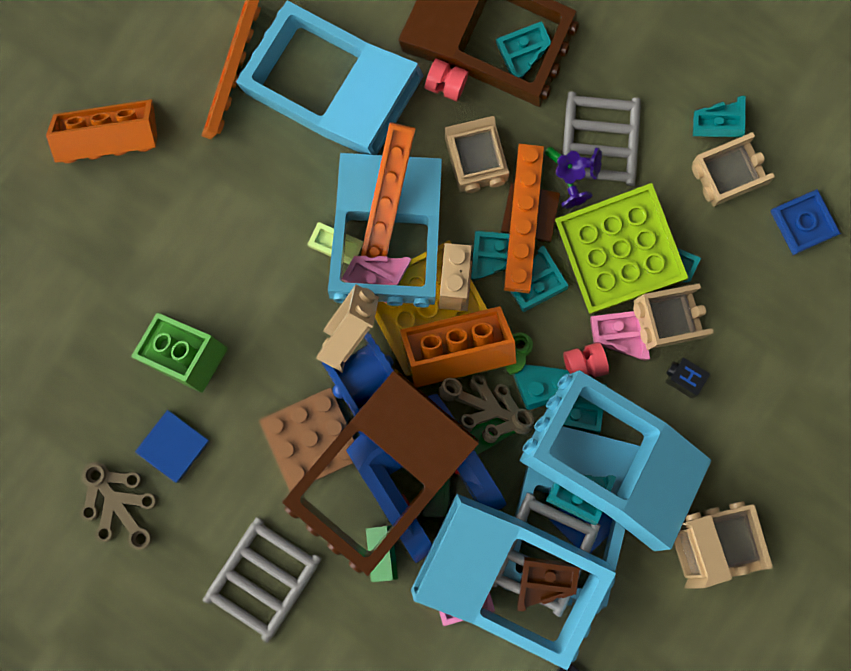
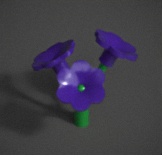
M548 147L545 155L558 164L556 175L563 178L569 187L567 191L570 197L562 203V207L569 209L581 205L586 200L592 198V193L588 191L579 193L577 186L573 185L576 179L581 180L585 177V168H590V176L597 180L602 166V151H600V148L596 147L592 158L581 157L576 151H570L567 155H562L554 148Z

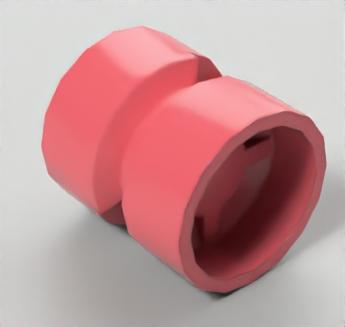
M436 58L429 70L424 88L436 94L443 92L444 97L458 102L466 85L469 71L457 66L450 68L449 63Z
M600 342L586 345L583 351L576 348L563 353L565 367L569 374L579 370L588 376L591 375L593 378L609 374L607 357Z

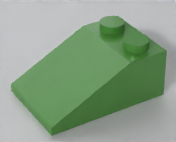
M156 313L131 357L181 384L203 393L228 348L207 333Z

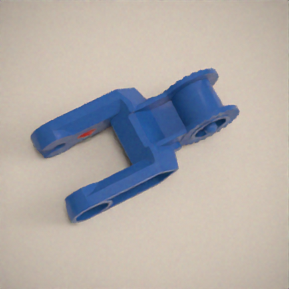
M369 331L363 338L366 345L350 355L345 362L343 373L322 362L335 384L333 395L337 398H344L354 416L394 371L392 369V357L382 353ZM437 394L428 396L454 418ZM358 431L359 437L346 451L391 525H393L410 505L405 495L399 492L389 476L403 466L363 432ZM473 450L457 468L455 473L460 476L474 501L499 511L507 506L505 499ZM416 518L400 537L416 564L428 555L432 543Z

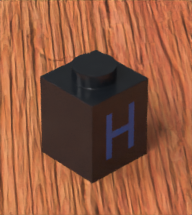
M683 357L678 362L673 361L665 373L669 376L665 383L693 399L699 395L710 373Z

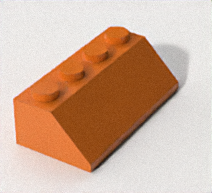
M152 99L53 114L46 137L55 163H73L78 159L84 158L94 160L101 158L103 155L113 154L120 156L129 151L138 150L146 152L155 148L158 136Z
M501 306L400 330L412 382L416 387L442 382L446 378H459L516 364L515 340Z

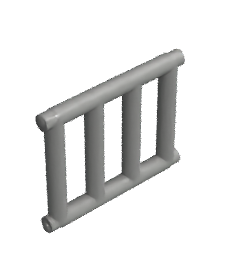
M568 92L562 155H567L570 151L593 155L597 147L602 151V156L627 158L626 172L601 170L597 179L626 182L627 186H635L641 99L632 98V101L585 97L577 96L576 92ZM576 106L631 111L630 124L575 119ZM574 129L629 134L628 148L573 143ZM585 168L586 175L584 178L593 179L590 176V168Z
M531 493L526 494L516 518L526 522L530 510H533L586 535L579 549L590 553L598 535L600 524H588L535 500L536 497ZM516 539L493 586L497 587L499 585L519 594L520 583L503 575L509 560L523 566L524 557H528L513 550L518 540ZM571 596L555 599L553 602L543 606L552 609V613L556 616L562 617Z
M256 517L208 589L203 601L208 604L213 602L262 635L261 639L269 643L316 571L322 558L316 555L312 557L263 525L264 521L260 517ZM257 534L306 565L298 579L249 548ZM242 557L291 588L283 602L234 571ZM227 580L277 611L268 625L219 594Z

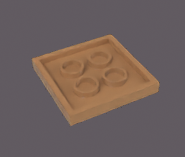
M331 388L259 420L290 492L347 426ZM353 436L315 481L354 464L346 451L354 442Z

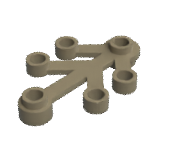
M480 374L473 375L469 381V387L471 390L479 392L483 400L462 391L461 383L454 378H446L440 385L439 395L442 400L446 402L457 400L481 410V412L472 415L465 414L458 423L469 432L476 425L495 418L506 421L497 426L490 424L484 429L482 437L488 443H494L500 435L511 431L519 434H528L534 427L532 413L526 409H519L510 395L509 388L503 384L497 385L493 392H491L484 376ZM498 402H503L507 410L501 408Z
M99 462L88 464L82 473L83 482L88 486L85 506L81 509V517L87 521H93L98 517L99 509L95 505L100 490L105 500L100 527L96 531V538L101 542L112 540L114 531L111 526L115 511L130 533L128 539L130 546L136 550L148 548L152 543V534L149 530L140 528L124 504L139 505L144 509H153L157 505L156 496L150 493L137 495L115 492L108 482L122 483L129 488H138L142 483L141 475L135 472L128 474L109 472L108 468ZM99 471L101 476L95 481L93 473ZM133 475L137 477L135 485L129 483V479ZM150 496L152 504L147 507L144 504V500ZM88 508H92L94 511L93 516L90 518L86 515ZM103 529H107L109 532V536L106 539L101 537ZM140 534L146 536V541L143 544L138 542Z

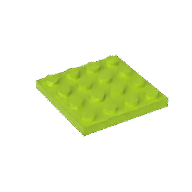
M652 183L555 219L589 315L633 300L643 294L652 293L688 280Z

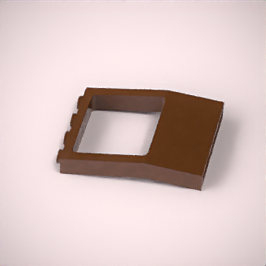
M416 0L398 41L402 52L432 62L437 58L449 63L450 68L457 66L469 71V76L540 108L543 100L549 98L551 81L559 75L561 68L559 63L561 58L566 57L570 48L569 40L571 35H576L579 21H577L576 10L554 0H506L559 25L533 82H527L464 53L487 0Z
M395 369L281 503L285 505L284 510L295 519L299 517L307 524L306 529L315 537L321 536L328 542V548L338 556L342 554L346 557L354 571L359 574L363 572L369 576L433 496L479 444V440ZM358 431L363 432L424 485L420 493L371 551H367L306 500L304 496L306 490Z

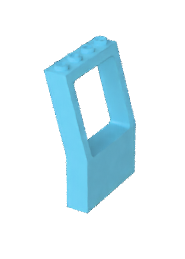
M287 0L278 11L277 17L270 28L265 32L261 43L253 51L246 67L240 72L236 83L246 95L321 136L361 154L377 155L386 140L389 123L397 122L422 80L423 73L418 63L369 44ZM299 28L311 32L358 58L327 111L322 116L263 86Z
M340 153L336 214L328 283L329 299H334L333 301L337 303H343L355 284L362 288L370 289L379 297L378 302H387L391 306L413 303L416 307L424 308L429 307L430 304L435 305L442 159L409 157L394 222L425 224L428 227L425 285L416 287L342 282L347 222L350 220L368 221L382 155Z
M579 370L571 374H565L557 384L559 388L556 394L548 400L544 416L536 422L532 438L524 444L522 448L524 452L519 461L606 513L654 552L672 549L711 463V459L666 422ZM579 395L641 432L644 436L616 495L550 454V449Z
M562 426L550 449V454L582 475H592L594 477L615 476L616 480L611 492L616 495L640 446ZM526 466L515 517L527 493L533 494L535 490L549 493L554 483L529 466ZM612 519L603 560L608 562L615 571L625 528ZM522 539L517 540L513 550L519 552ZM509 560L503 575L521 583L522 573L517 572L516 563ZM577 588L576 594L570 597L568 606H572V602H576L582 590L581 588ZM611 589L607 591L603 599L602 609L607 607Z
M456 494L411 588V593L414 601L472 623L568 670L571 662H574L578 656L579 646L583 638H586L590 633L591 623L595 615L602 609L603 599L607 591L614 585L616 572L608 562L516 517ZM516 539H522L590 572L555 641H550L482 607Z

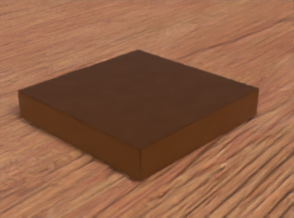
M513 183L510 185L501 233L505 234L510 232L514 192ZM540 189L535 240L551 242L560 193Z

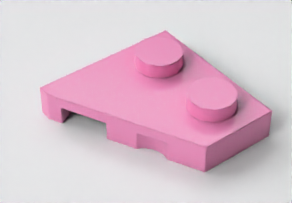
M634 311L590 317L594 343L600 342L603 347L643 361L650 359L649 350L646 349V345L641 340V327Z

